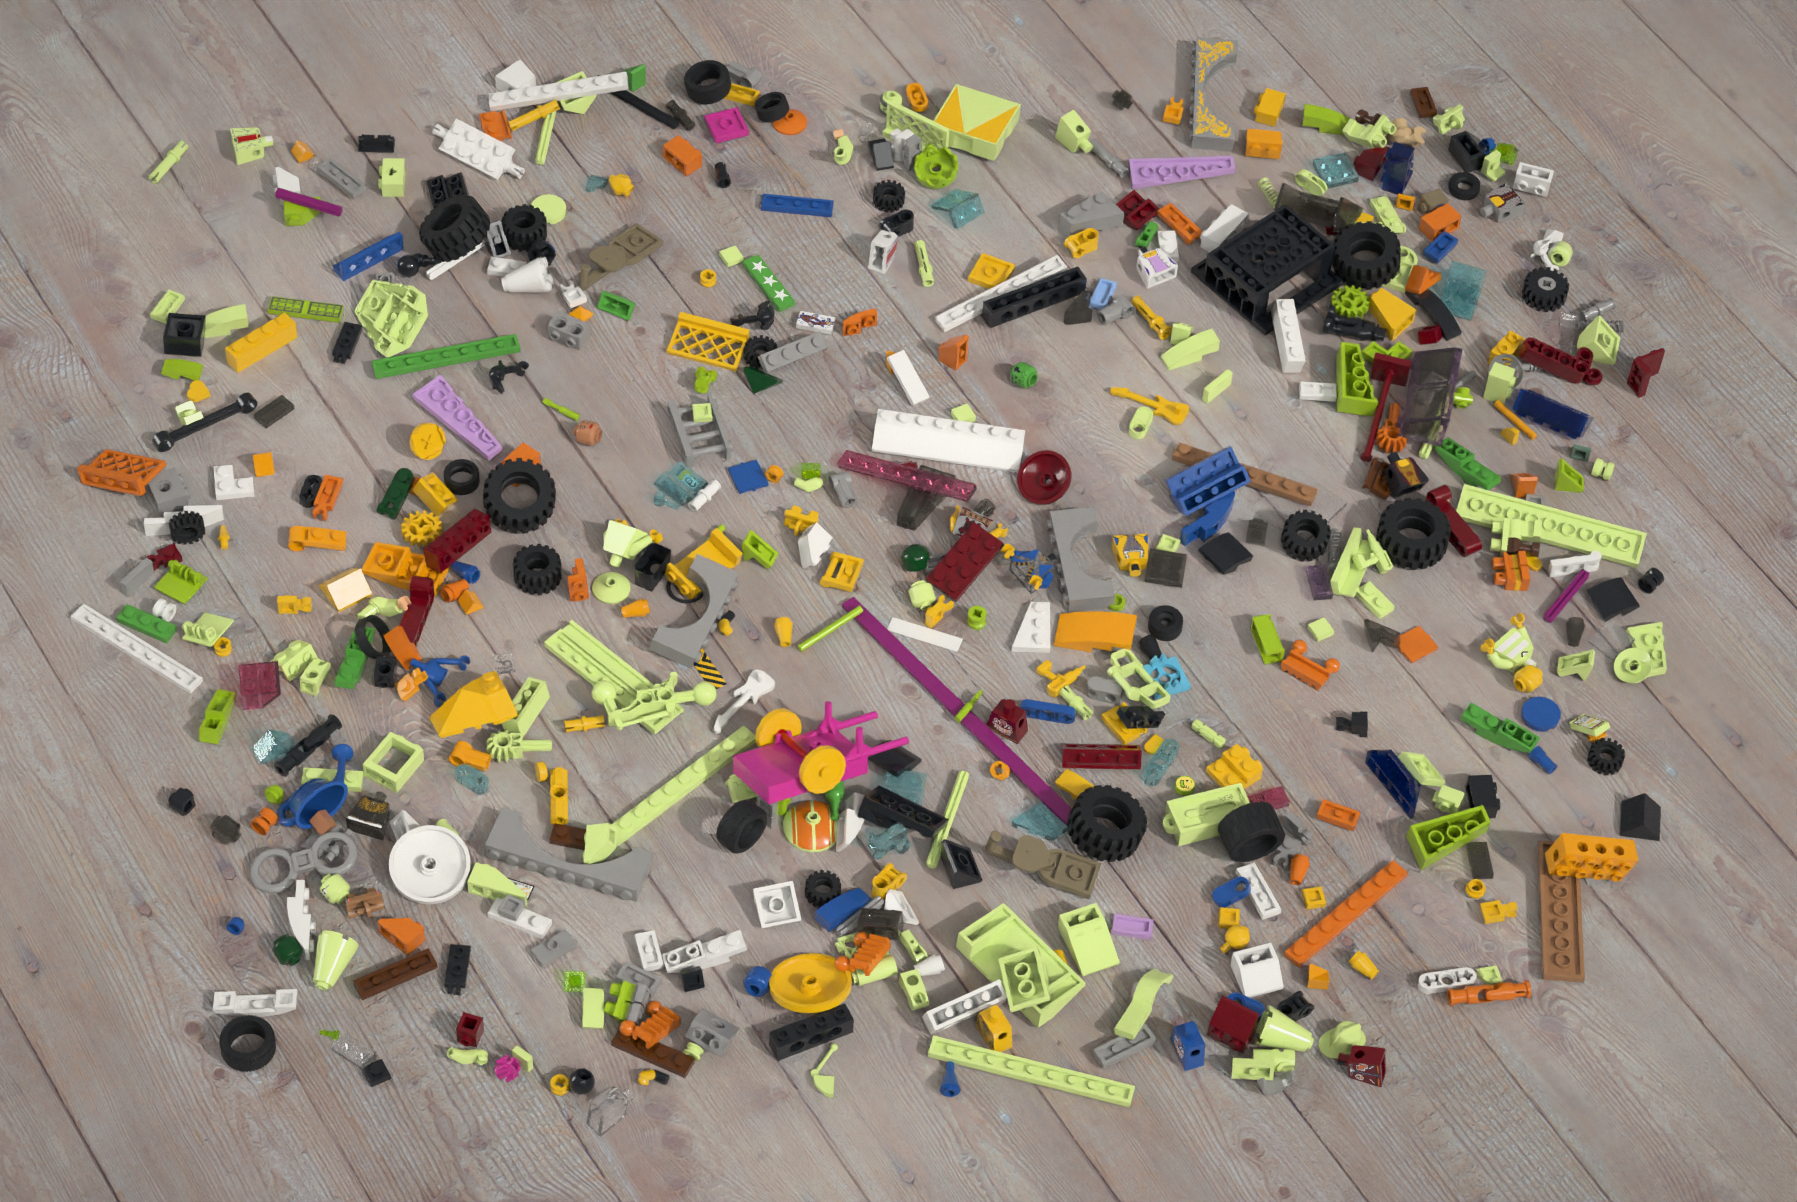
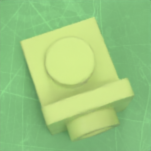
M1497 150L1484 158L1481 173L1493 182L1505 175V170L1499 166L1501 153Z
M188 401L175 407L182 425H188L203 418L201 411L195 409L193 401Z

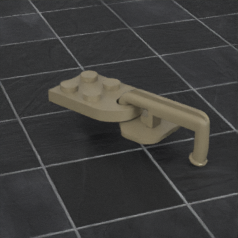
M635 223L612 239L608 246H598L589 253L590 261L598 265L599 268L588 275L591 267L587 264H582L580 266L579 287L584 291L609 273L617 272L624 266L637 264L663 246V240Z
M998 831L991 832L985 847L987 854L1011 862L1020 870L1029 873L1037 871L1040 879L1046 884L1090 899L1101 863L1062 849L1048 850L1041 839L1029 835L1021 836L1015 851L996 845L1001 840V834Z

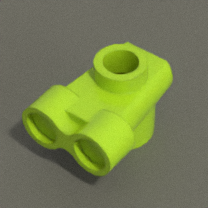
M698 367L695 371L694 390L699 393H707L710 383L715 382L718 373L715 370L707 371L704 367Z
M1459 387L1455 391L1447 390L1445 394H1442L1441 403L1454 404L1459 409H1465L1473 403V396L1470 395L1469 388Z

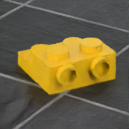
M1238 743L1224 751L1220 759L1206 767V772L1221 788L1241 783L1245 789L1260 780L1263 771L1261 762L1257 759L1253 760L1250 757L1249 750L1245 746L1240 747Z

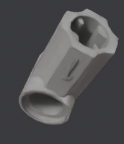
M731 61L727 66L729 75L740 81V84L744 87L753 88L762 79L761 72L755 67L748 69L735 61Z
M1120 295L1114 299L1112 304L1098 310L1097 316L1103 325H1107L1121 317L1124 319L1131 317L1135 312V307L1124 295Z
M845 471L830 475V487L833 492L836 491L841 505L846 508L853 507L857 503L858 498L853 490L849 472Z

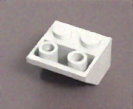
M1272 943L1233 952L1230 966L1243 995L1254 997L1283 989L1279 959Z

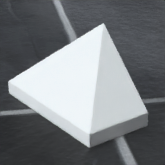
M404 810L390 821L396 841L408 831L420 827Z
M889 889L886 894L882 920L918 925L920 922L901 891Z

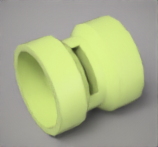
M1597 458L1591 475L1601 476L1604 480L1609 481L1615 464L1612 462L1606 463L1603 459Z

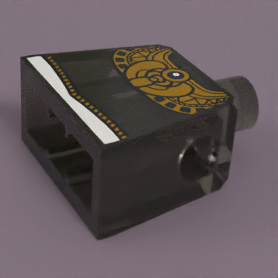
M378 791L374 798L362 796L346 818L347 828L352 830V832L383 841L390 818V805L388 802H385L387 799L386 794Z

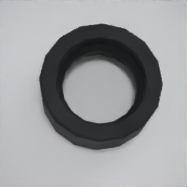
M781 92L764 94L754 105L758 118L762 122L780 120L786 116L790 109L786 96Z
M466 459L454 460L444 469V484L453 494L468 495L478 488L480 483L479 469L472 461ZM457 472H467L473 476L469 481L461 483L455 482L450 478Z

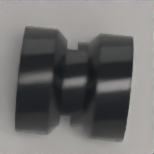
M1650 568L1645 575L1638 579V586L1645 593L1651 594L1657 586L1664 582V576L1657 568Z

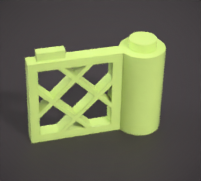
M876 926L866 930L859 931L865 932L868 935L874 934L880 936ZM858 932L837 938L838 942L835 943L839 954L843 953L844 956L850 959L854 957V953H858L859 947L855 946L853 949L845 945L847 942H854V936ZM887 952L869 976H865L864 970L856 969L854 973L851 972L852 983H856L859 987L897 975L898 969L893 956Z

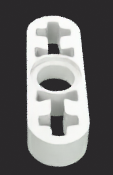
M1467 967L1424 973L1419 977L1417 987L1424 994L1447 992L1448 988L1453 990L1464 989L1465 986H1473L1475 984L1476 973L1473 969ZM1448 977L1452 980V983L1444 984L1441 979Z

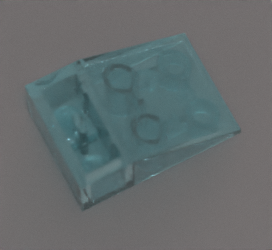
M1455 261L1451 262L1440 299L1453 316L1472 321L1486 279L1487 270Z

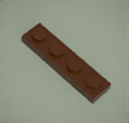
M428 948L353 980V984L361 999L365 1000L437 969L438 966Z
M620 1029L611 1041V1046L683 1078H686L695 1063V1058L659 1042L648 1049L645 1047V1041L640 1038L634 1040L633 1036H624L621 1034Z

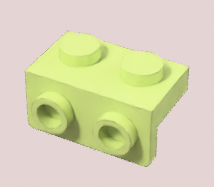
M296 640L291 642L289 647L283 652L276 654L269 664L272 669L283 672L288 681H292L307 668L314 658L318 657L310 643Z

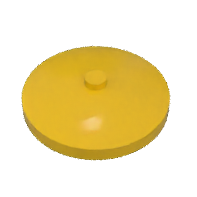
M818 953L796 955L782 961L774 968L769 979L770 993L780 1006L788 1010L800 1013L823 1012L838 1006L849 996L852 989L850 970L845 972L838 971L834 965L836 958Z

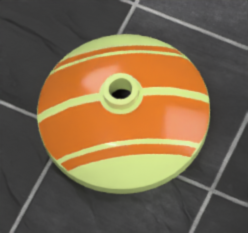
M813 800L804 801L788 810L783 820V832L787 841L795 848L806 852H821L836 844L837 821L831 820V806L829 804Z

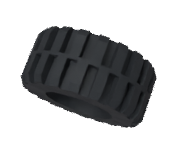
M465 194L461 196L456 195L453 198L446 199L443 203L441 202L435 209L433 208L430 211L431 213L421 223L419 236L421 242L434 258L443 262H451L468 255L467 253L473 251L477 245L481 244L482 239L487 236V231L490 229V218L474 197Z
M1361 221L1357 222L1356 225L1351 224L1347 226L1346 230L1342 229L1334 239L1335 250L1332 261L1334 272L1343 280V283L1346 282V285L1350 287L1354 285L1356 289L1359 287L1366 288V290H1371L1373 287L1377 289L1382 287V284L1386 285L1391 282V279H1394L1397 275L1401 263L1400 241L1393 231L1391 232V229L1387 226L1383 227L1381 223L1376 222L1374 224L1372 221H1367V223H1362ZM1370 250L1379 253L1381 256L1374 260L1362 261L1354 258L1352 255L1359 251Z
M516 458V461L508 459L505 460L504 465L499 463L496 465V470L489 472L488 478H486L484 483L483 505L486 509V514L489 515V518H492V523L495 526L500 524L501 529L504 531L510 529L511 533L517 534V531H522V534L528 533L529 529H532V531L539 529V524L541 526L546 524L547 518H550L553 514L556 499L555 482L553 478H550V473L547 469L543 471L541 464L537 463L535 465L533 460L527 459V462L522 461V458ZM512 484H526L536 491L537 500L527 508H513L503 501L501 497L502 491Z
M1405 498L1404 501L1401 499L1395 501L1394 504L1388 505L1383 510L1378 524L1376 540L1380 542L1383 550H1386L1393 565H1400V568L1403 569L1407 567L1411 568L1410 570H1417V568L1422 570L1426 569L1428 565L1431 567L1437 564L1443 558L1450 538L1451 525L1446 514L1443 511L1440 512L1441 509L1437 505L1433 506L1431 502L1427 500L1426 502L1421 501L1420 498L1415 500ZM1406 528L1417 529L1423 532L1427 538L1411 539L1401 534L1399 530Z
M1097 785L1093 788H1087L1079 794L1067 819V830L1069 836H1072L1071 840L1074 844L1078 845V849L1081 852L1084 851L1087 853V856L1091 858L1096 857L1099 861L1115 862L1116 859L1121 861L1130 857L1137 850L1147 829V817L1143 807L1139 806V801L1131 797L1132 794L1129 792L1125 793L1118 787L1116 789L1112 788L1111 785H1105L1104 787ZM1094 817L1108 819L1116 824L1120 830L1106 828Z

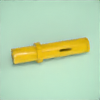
M556 99L543 106L539 105L537 106L538 108L508 121L512 132L537 119H544L546 115L554 111L560 110Z

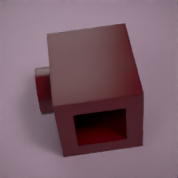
M463 1012L456 1028L457 1042L467 1047L473 1046L477 1048L484 1032L483 1017Z

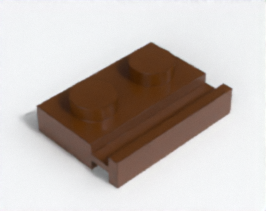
M1375 457L1372 460L1362 488H1367L1370 490L1369 492L1386 500L1391 491L1385 478L1384 470L1389 464L1384 461L1380 462Z

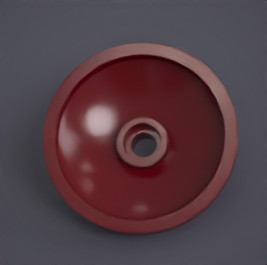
M1043 450L1030 455L1022 463L1018 471L1017 485L1020 493L1029 502L1037 505H1047L1056 502L1067 492L1072 478L1070 465L1062 455L1054 451ZM1051 479L1050 483L1046 484V481Z

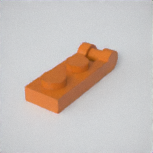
M1172 203L1157 211V216L1181 236L1185 244L1189 245L1194 242V239H1200L1201 229Z

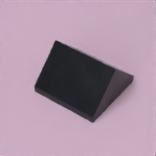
M1646 793L1621 801L1620 836L1659 841L1661 806Z
M944 839L941 845L940 857L952 888L956 889L983 881L971 849Z

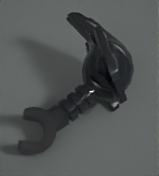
M769 301L762 302L758 305L757 315L743 317L742 314H739L737 319L730 318L731 325L739 327L746 323L758 321L762 324L761 329L768 330L774 322L775 309L769 304Z
M499 360L498 365L492 367L489 371L492 388L503 394L505 390L501 381L504 380L505 375L516 373L522 377L525 371L521 367L526 370L529 364L521 361L515 366L505 367L502 360Z

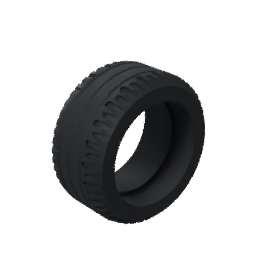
M705 60L691 66L684 76V84L689 98L699 104L719 102L728 95L731 89L728 69L723 63L718 61ZM707 79H718L716 82L710 85H698L700 82Z
M751 800L737 802L720 820L716 832L717 840L732 853L738 854L747 851L759 840L766 828V812Z
M253 1015L237 1017L229 1021L221 1031L219 1044L222 1058L228 1066L235 1070L251 1072L261 1069L272 1060L275 1054V1034L271 1025L263 1018ZM245 1034H255L265 1040L259 1049L250 1053H240L231 1048L233 1041Z

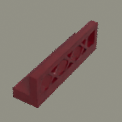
M1061 743L1062 768L1141 770L1142 750L1140 745Z

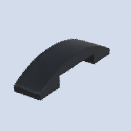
M1427 289L1421 294L1405 291V295L1414 305L1419 304L1434 322L1440 326L1442 337L1446 341L1461 335L1462 332L1454 316L1442 300L1431 290Z

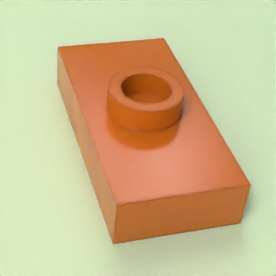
M1323 799L1316 818L1354 831L1361 812Z

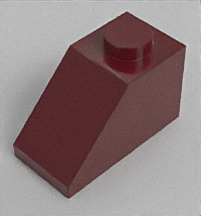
M1384 146V148L1363 150L1361 155L1356 156L1354 160V174L1373 181L1388 160L1390 147Z

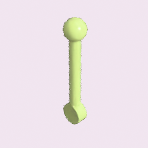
M836 1043L830 1045V1050L820 1064L811 1071L812 1078H814V1075H819L820 1069L832 1052L838 1049Z

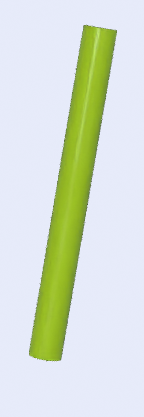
M862 607L854 608L797 646L799 651L806 650L863 612Z

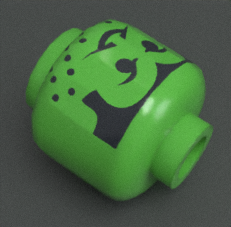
M1025 362L1017 363L1010 370L1011 381L1022 388L1032 387L1038 380L1035 367Z

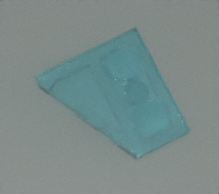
M1039 802L1012 820L1014 828L1018 826L1028 830V833L1041 836L1043 839L1051 842L1067 831V827L1042 802Z

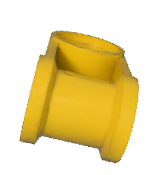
M1087 228L1084 231L1067 237L1064 241V246L1072 252L1073 258H1080L1098 248L1099 233L1094 228Z
M887 864L873 878L872 897L880 896L883 900H886L887 891L900 888L906 881L907 874L901 873L894 868V864Z

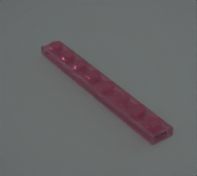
M846 450L837 462L838 467L841 469L969 502L977 490L974 483Z

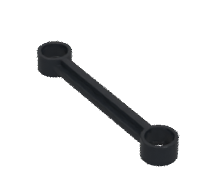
M243 393L236 399L235 403L170 433L168 431L158 432L153 437L152 442L159 452H166L173 447L174 442L239 412L244 414L251 413L255 410L258 403L251 393Z

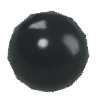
M412 255L402 256L398 260V272L408 278L415 276L419 272V260Z
M582 1068L571 1073L568 1083L574 1093L582 1095L589 1093L594 1088L595 1079L589 1070Z

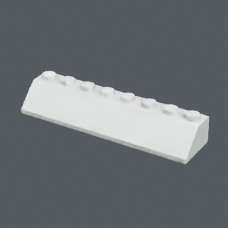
M878 409L872 451L1018 473L1021 464L1025 430Z

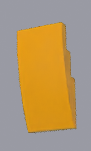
M375 542L361 571L363 574L381 582L409 591L413 575L432 578L434 581V596L436 597L450 567L439 573L426 567L424 554L412 553L410 547Z
M1101 611L1062 613L1059 616L1054 646L1091 653L1092 648L1111 651L1112 647L1131 650L1137 615Z

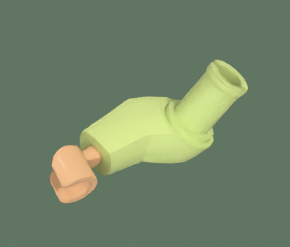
M843 129L834 130L835 141L838 142L839 146L834 151V159L838 164L845 165L851 159L854 146L848 136H844Z
M402 596L399 599L374 597L369 600V605L357 613L356 616L359 620L376 613L392 617L408 609L407 605H410L411 601L408 596Z

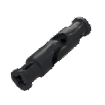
M330 714L322 725H317L308 737L303 738L292 747L281 761L274 763L276 771L281 776L287 777L291 769L304 762L316 748L330 739V735L334 731L342 728V723L335 715ZM302 746L304 752L300 751L298 748Z

